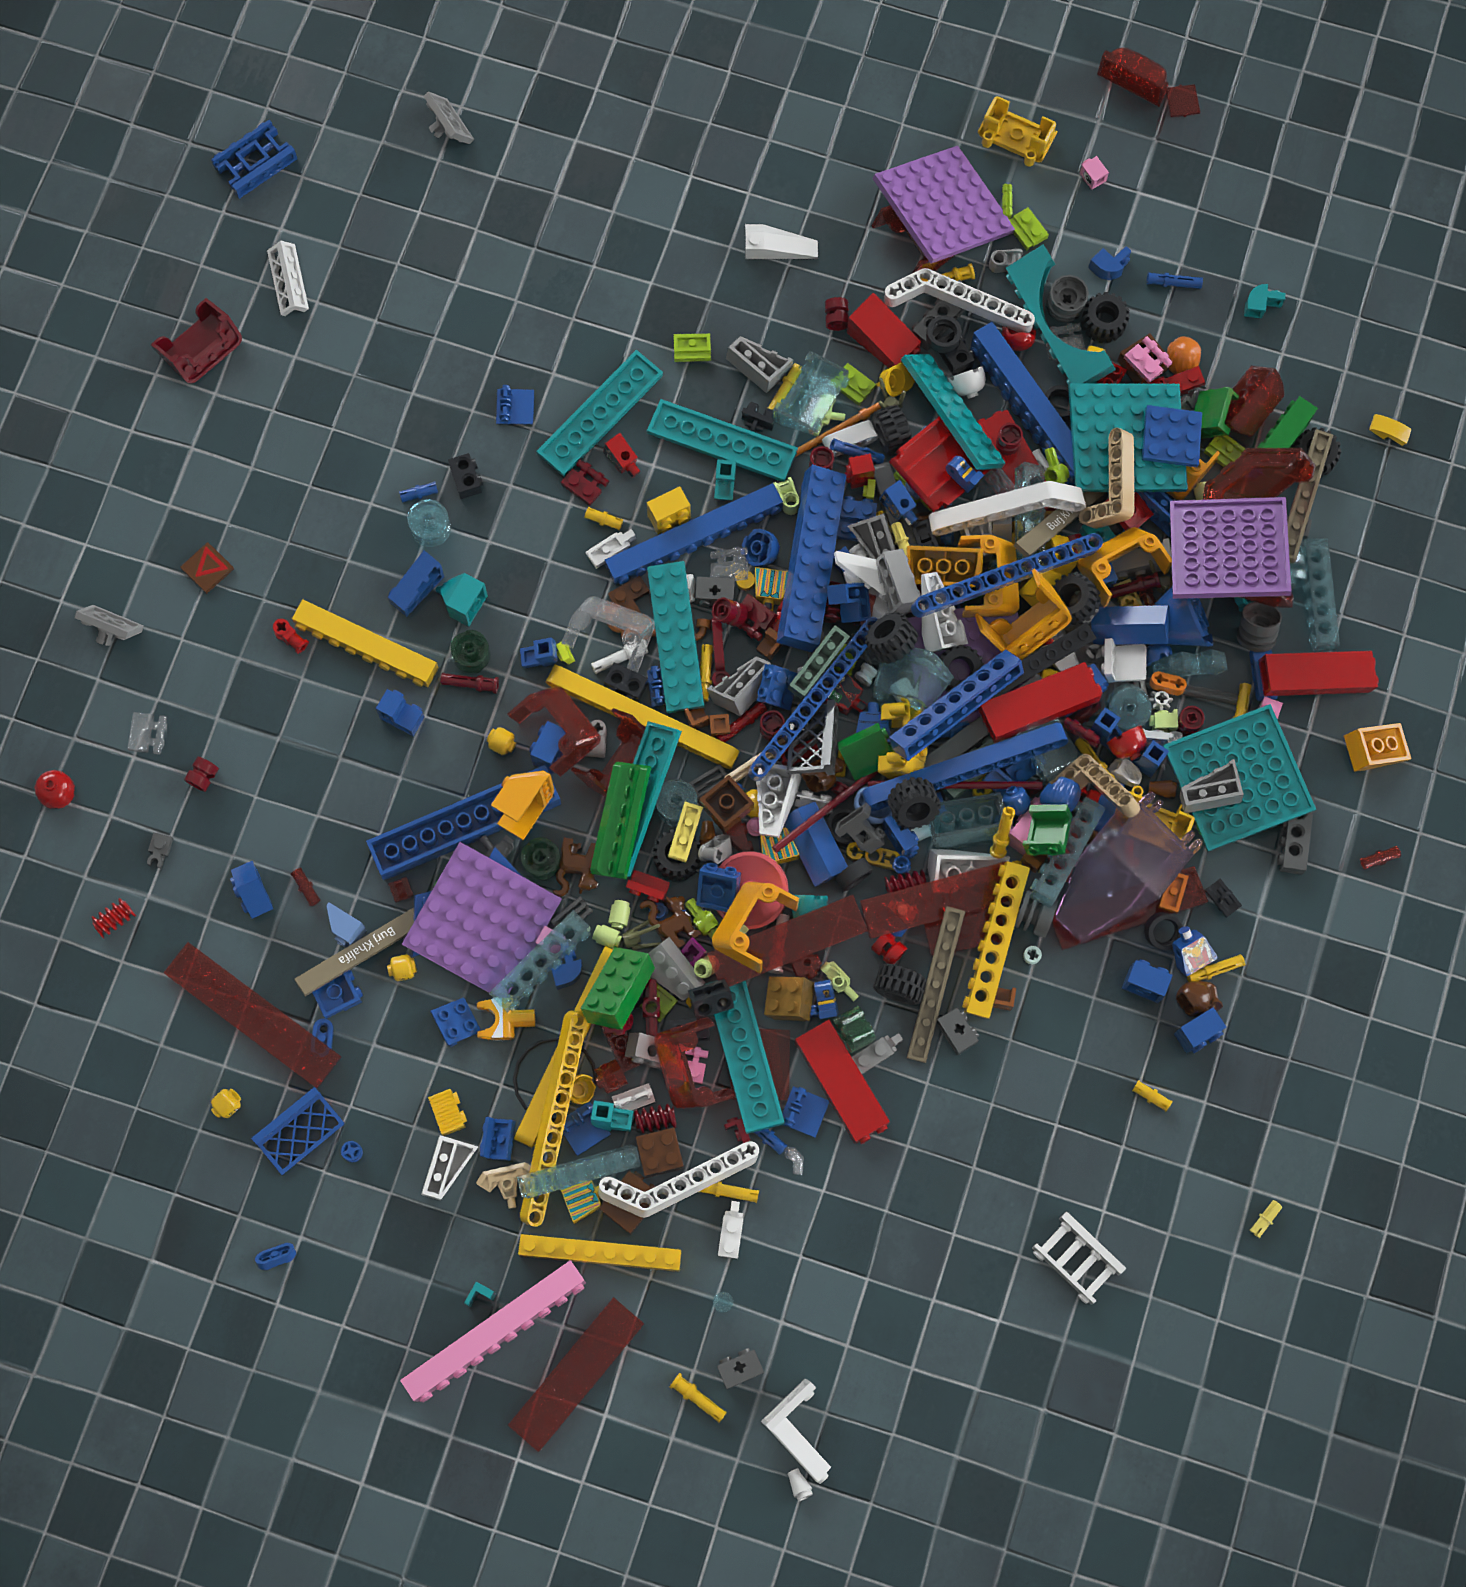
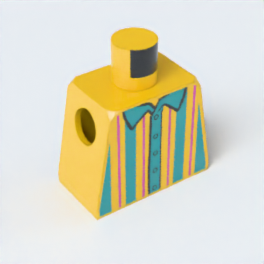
M755 567V597L772 611L774 605H780L784 598L788 571Z
M787 828L782 829L779 838L760 835L761 853L771 857L778 864L799 859V852L793 841L777 853L772 849V846L789 834Z
M591 1179L559 1186L573 1223L579 1222L601 1206L598 1193L599 1186L594 1187Z

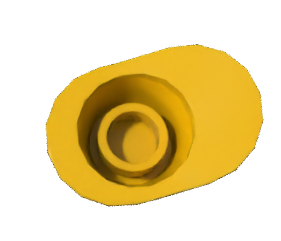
M903 363L885 369L879 377L883 379L885 389L892 397L902 394L903 390L908 391L915 381Z

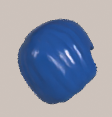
M1059 777L1055 783H1048L1041 792L1040 803L1041 805L1067 804L1072 812L1081 797L1080 786L1071 779Z

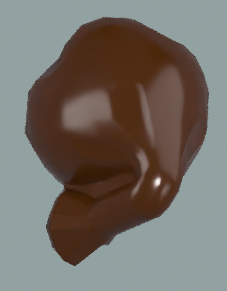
M839 757L836 758L835 775H827L826 772L801 773V776L811 791H828L836 783V773L843 772L846 762ZM816 760L810 764L812 766H821V760Z
M1187 982L1179 988L1176 995L1177 1003L1188 1016H1200L1213 1007L1216 1011L1223 1007L1222 1002L1218 999L1217 988L1211 982Z

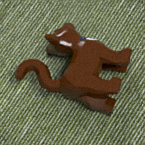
M564 837L561 848L562 857L556 873V880L562 888L561 890H553L554 895L563 897L568 893L570 888L568 881L564 878L565 873L582 875L578 881L579 894H582L583 891L597 888L598 882L590 870L596 843H591L586 855L577 854V851L581 850L582 843L574 844L573 839Z
M683 896L666 897L664 904L673 915L662 921L656 920L658 908L654 901L648 899L640 903L641 909L650 908L648 915L650 925L660 924V927L655 930L662 942L670 937L675 945L680 948L685 945L684 940L677 937V934L681 931H684L690 938L696 939L701 936V932L693 928L690 915L684 909L685 898Z

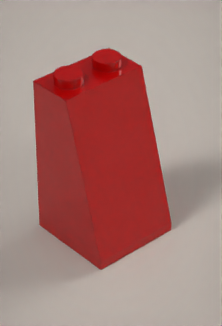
M872 293L849 316L847 334L888 368L902 363L901 359L904 355L919 354L921 352V341L876 294Z

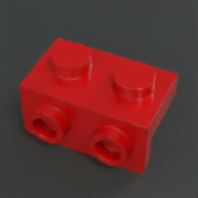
M634 870L631 880H628L626 887L630 888V893L638 896L641 893L647 894V899L658 903L659 899L665 900L670 882Z

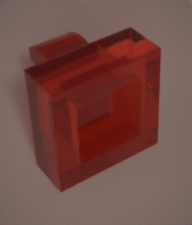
M407 877L388 884L396 903L414 896Z

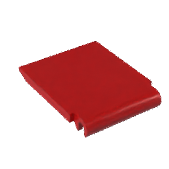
M940 416L896 451L897 455L889 461L932 512L937 511L942 506L946 508L966 492L952 479L945 468L955 456L964 458L969 466L976 472L981 471L984 476L992 470H976Z

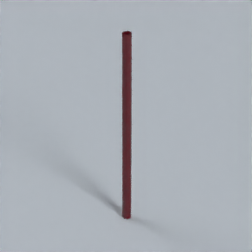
M878 770L857 780L772 846L774 852H779L878 775Z
M868 781V787L885 781ZM962 781L941 789H1007L1011 786L1023 787L1024 789H1042V782Z

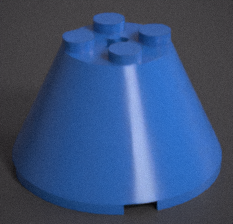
M1171 586L1153 605L1169 606L1168 645L1213 646L1212 634H1209L1207 628L1209 623L1200 599H1173V589Z

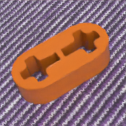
M1159 671L1153 673L1149 681L1152 689L1165 691L1176 696L1183 694L1187 686L1185 679Z

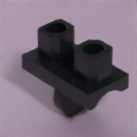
M750 402L747 408H743L741 419L746 421L745 426L750 427V431L756 432L758 430L763 432L764 428L770 431L773 430L774 410L766 408L762 415L757 413L759 405L754 402Z
M1221 878L1204 890L1226 918L1242 907V904Z

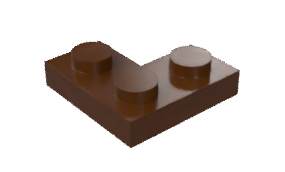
M638 576L609 592L608 597L614 607L618 609V613L625 625H630L643 618L641 611L634 601L650 592L641 576Z

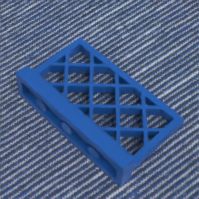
M314 1087L251 1139L263 1151L280 1174L283 1175L345 1123L317 1088ZM319 1099L324 1104V1114L312 1113L313 1104ZM310 1107V1112H304L307 1108ZM326 1109H328L331 1114H326ZM300 1114H309L308 1126L296 1125L297 1117ZM312 1115L323 1116L322 1128L310 1127ZM326 1116L334 1117L339 1122L333 1129L324 1128ZM294 1120V1125H288L291 1121ZM284 1127H293L292 1139L280 1138L281 1130ZM296 1128L308 1129L306 1140H295ZM310 1129L322 1130L321 1139L309 1141ZM324 1130H328L329 1132L324 1135ZM278 1133V1138H273ZM269 1139L278 1140L276 1152L267 1151L263 1144ZM280 1140L292 1141L291 1153L279 1152ZM294 1142L306 1143L305 1152L293 1154ZM308 1143H314L310 1148H308ZM271 1154H276V1159ZM278 1155L290 1156L289 1165L284 1169L278 1164ZM293 1156H299L294 1161H292Z

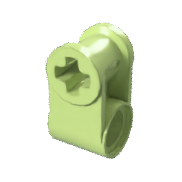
M788 477L787 480L779 483L773 482L783 501V511L788 515L796 514L799 508V496L792 478ZM794 502L795 505L790 506L787 503Z

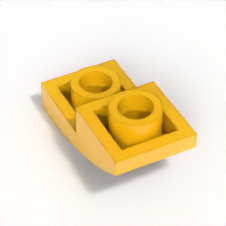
M1378 414L1373 416L1369 428L1371 432L1380 438L1385 439L1389 437L1401 446L1407 444L1411 428Z

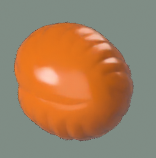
M1185 336L1178 337L1171 342L1167 348V354L1173 362L1169 370L1174 374H1178L1199 366L1201 358L1199 344L1192 338Z

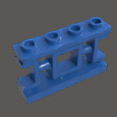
M270 120L261 123L258 128L246 133L242 139L230 144L227 149L217 153L211 159L214 168L219 174L225 170L232 174L234 178L229 181V185L239 199L297 160L296 152L291 145L289 146L288 142L281 146L275 142L273 138L278 135V132ZM266 137L269 143L261 147L258 142ZM257 149L263 158L249 166L244 157ZM275 149L278 154L270 159L267 153ZM237 158L240 163L232 167L229 162ZM245 168L249 174L241 178L238 173Z

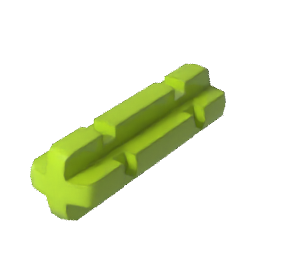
M1003 184V214L1011 218L1013 214L1012 185Z

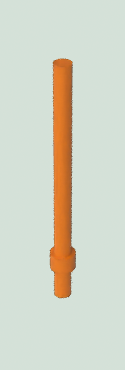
M877 402L867 409L859 410L858 414L798 447L795 457L822 443V439L825 436L870 418L871 414L882 409Z

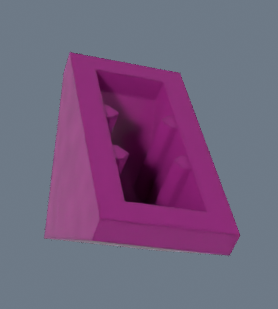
M693 937L681 950L693 968L699 959L707 955V951Z

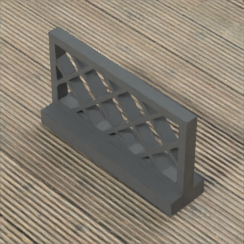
M827 700V704H822L815 714L818 711H825V714L820 719L813 715L812 719L816 722L809 728L804 726L806 731L799 737L796 736L789 745L788 774L826 772L827 775H835L839 709L835 700ZM792 707L791 715L797 707ZM800 710V713L805 712L807 714L806 716H808V712L806 710ZM790 724V730L796 731L797 727L794 724ZM820 725L823 727V731L816 735L813 730ZM811 734L814 739L806 744L803 739ZM819 741L822 747L815 751L811 747ZM801 743L805 747L797 753L794 751V747ZM809 750L813 755L805 760L801 756ZM818 757L821 760V766H812L810 763ZM798 759L803 762L800 767L792 768L793 763Z

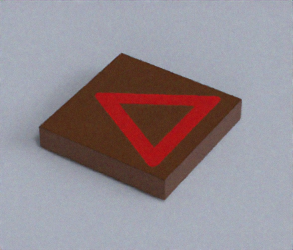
M208 542L180 566L206 594L234 570V567Z

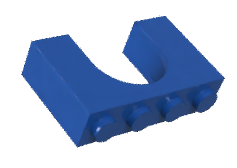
M1105 707L1095 720L1091 730L1100 737V744L1109 749L1107 742L1114 737L1117 738L1122 735L1118 727L1121 718ZM1153 740L1148 747H1145L1140 752L1142 756L1131 762L1142 773L1151 778L1169 751Z

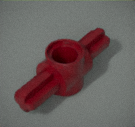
M649 979L645 986V997L642 998L643 1018L646 1019V1034L653 1037L658 1035L657 1019L660 1018V998L657 997V980ZM650 1003L657 1006L656 1011L653 1013L646 1011V1006Z

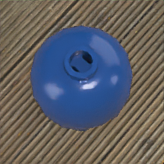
M764 529L752 530L753 532L749 536H745L742 543V554L745 555L747 563L756 567L772 564L778 557L780 550L778 539L773 533Z

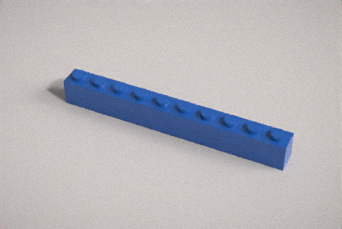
M772 483L605 559V566L615 585L618 583L624 584L630 580L629 578L644 575L649 566L661 565L669 560L675 561L684 553L689 554L696 551L697 547L710 545L719 537L725 538L735 530L745 529L752 522L758 523L770 514H778L783 509V501Z

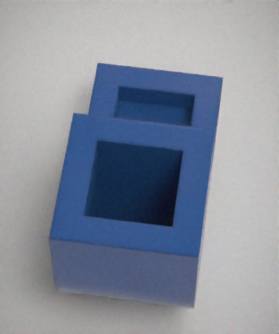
M1126 246L1113 257L1103 248L1090 260L1088 268L1099 278L1105 280L1116 279L1122 275L1124 267L1130 261L1131 250Z
M553 638L533 641L534 646L520 648L523 668L540 665L547 667L558 661L556 642Z
M568 943L561 945L566 963L551 967L557 990L575 984L581 977L583 970L581 959L573 961V959H576L574 947L570 948Z

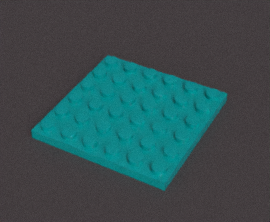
M1069 384L1075 487L1082 488L1083 492H1109V434L1112 429L1120 428L1131 433L1134 437V492H1186L1188 490L1186 466L1142 460L1145 408L1147 405L1181 409L1180 384Z
M1271 704L1163 745L1169 751L1167 758L1180 789L1198 778L1210 774L1213 770L1221 768L1228 764L1229 761L1235 760L1244 794L1242 802L1191 812L1207 852L1316 810Z

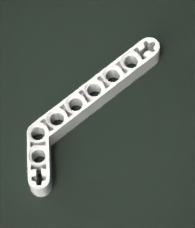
M927 268L918 270L888 285L885 289L884 302L889 307H896L922 293H927L1002 326H1007V328L1017 332H1031L1035 320L1033 313ZM939 285H942V286H944L945 288L941 289V288H939L938 286H939ZM910 286L912 289H906L905 287ZM958 292V293H961L962 295H961V296H957V295H955L954 293ZM975 299L978 301V303H974L971 300ZM988 307H994L995 310H990ZM1005 314H1011L1012 317H1007Z
M1046 481L933 512L929 515L932 535L940 536L1047 506L1078 512L1085 509L1086 504L1082 488Z
M745 1142L646 1192L612 1177H605L600 1181L598 1193L600 1198L639 1217H649L753 1165L757 1161L759 1147L755 1142ZM732 1159L737 1163L733 1165L728 1163V1160ZM711 1168H716V1169H718L720 1172H719V1173H713V1172L710 1171V1169H711ZM693 1177H700L702 1181L696 1182L693 1180ZM681 1185L685 1189L679 1191L675 1188V1186ZM626 1194L629 1195L631 1199L624 1200L621 1196ZM664 1194L667 1198L659 1199L657 1195ZM647 1203L649 1207L642 1208L639 1204Z

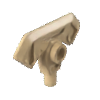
M523 1162L484 1171L476 1183L488 1192H491L498 1185L504 1200H507L508 1208L513 1209L516 1208L517 1180L527 1184L531 1166Z

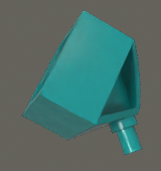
M466 573L448 580L442 586L436 587V592L443 597L449 617L468 627L488 596L485 583Z

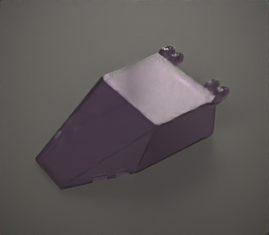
M1154 792L1146 794L1137 802L1140 806V811L1134 817H1126L1117 810L1075 864V872L1073 877H1070L1068 890L1063 895L1055 918L1081 943L1088 941L1158 900L1202 846V840L1196 839L1188 848L1186 844L1192 840L1195 833L1189 831L1180 840L1154 814L1162 807V800L1156 801L1150 809L1147 807L1155 797Z

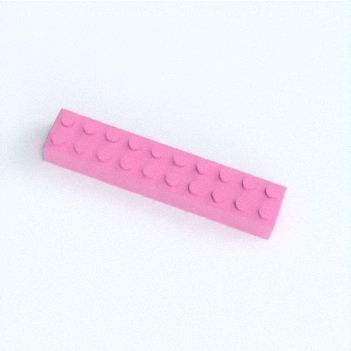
M570 1260L400 1380L413 1401L424 1403L433 1396V1391L436 1389L441 1391L450 1384V1379L453 1377L458 1379L467 1372V1367L470 1365L476 1366L484 1360L483 1356L485 1354L495 1353L501 1348L500 1344L506 1341L508 1343L518 1336L516 1333L519 1330L523 1329L525 1331L534 1325L533 1321L536 1318L540 1317L542 1319L550 1314V1308L555 1305L558 1307L568 1301L567 1296L572 1293L576 1295L584 1290L585 1280Z

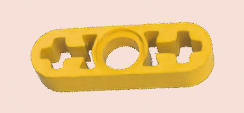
M852 842L847 846L846 855L850 860L857 861L862 858L863 854L857 853L856 856L852 855L850 850H853L854 847L858 848L857 843ZM879 848L876 850L879 854V859L872 861L868 857L869 853H865V859L870 865L894 870L889 860L884 859V863H880L883 853L886 854L885 858L890 859L891 856L895 858L900 856L896 851Z

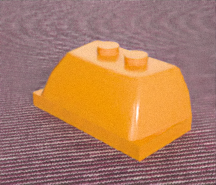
M907 546L908 564L911 572L914 574L916 584H921L922 574L933 572L938 573L944 586H949L982 574L983 549Z

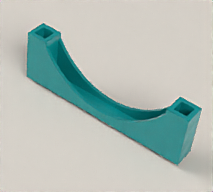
M1043 244L1006 267L1009 273L1006 277L1011 285L1014 283L1017 287L1014 291L1018 298H1023L1025 304H1023L1024 309L1033 313L1035 317L1034 326L1036 329H1041L1042 334H1040L1043 342L1045 344L1049 343L1051 349L1048 351L1053 359H1058L1059 364L1057 366L1062 375L1066 373L1068 386L1070 383L1093 384L1115 371L1116 368L1105 350L1094 352L1072 347L1057 338L1050 330L1043 310V292L1048 274L1056 264Z

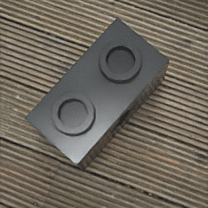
M697 577L696 604L702 607H709L714 605L715 601L721 597L733 600L735 579ZM713 591H717V595L714 596Z
M958 1007L939 1018L936 1022L957 1056L976 1045L979 1041L977 1039L979 1037L974 1027L970 1028L967 1023L968 1017L963 1010L959 1011ZM956 1026L958 1029H963L961 1034L959 1032L955 1033Z
M747 1348L738 1352L739 1356L731 1359L729 1356L719 1361L720 1365L717 1368L726 1389L764 1373L755 1350L750 1351ZM737 1362L741 1365L745 1364L746 1367L743 1368V1373L734 1371Z

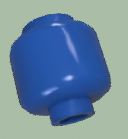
M1011 786L1007 788L1002 798L1006 808L1012 807L1015 809V815L1017 816L1026 813L1031 804V800L1023 787Z

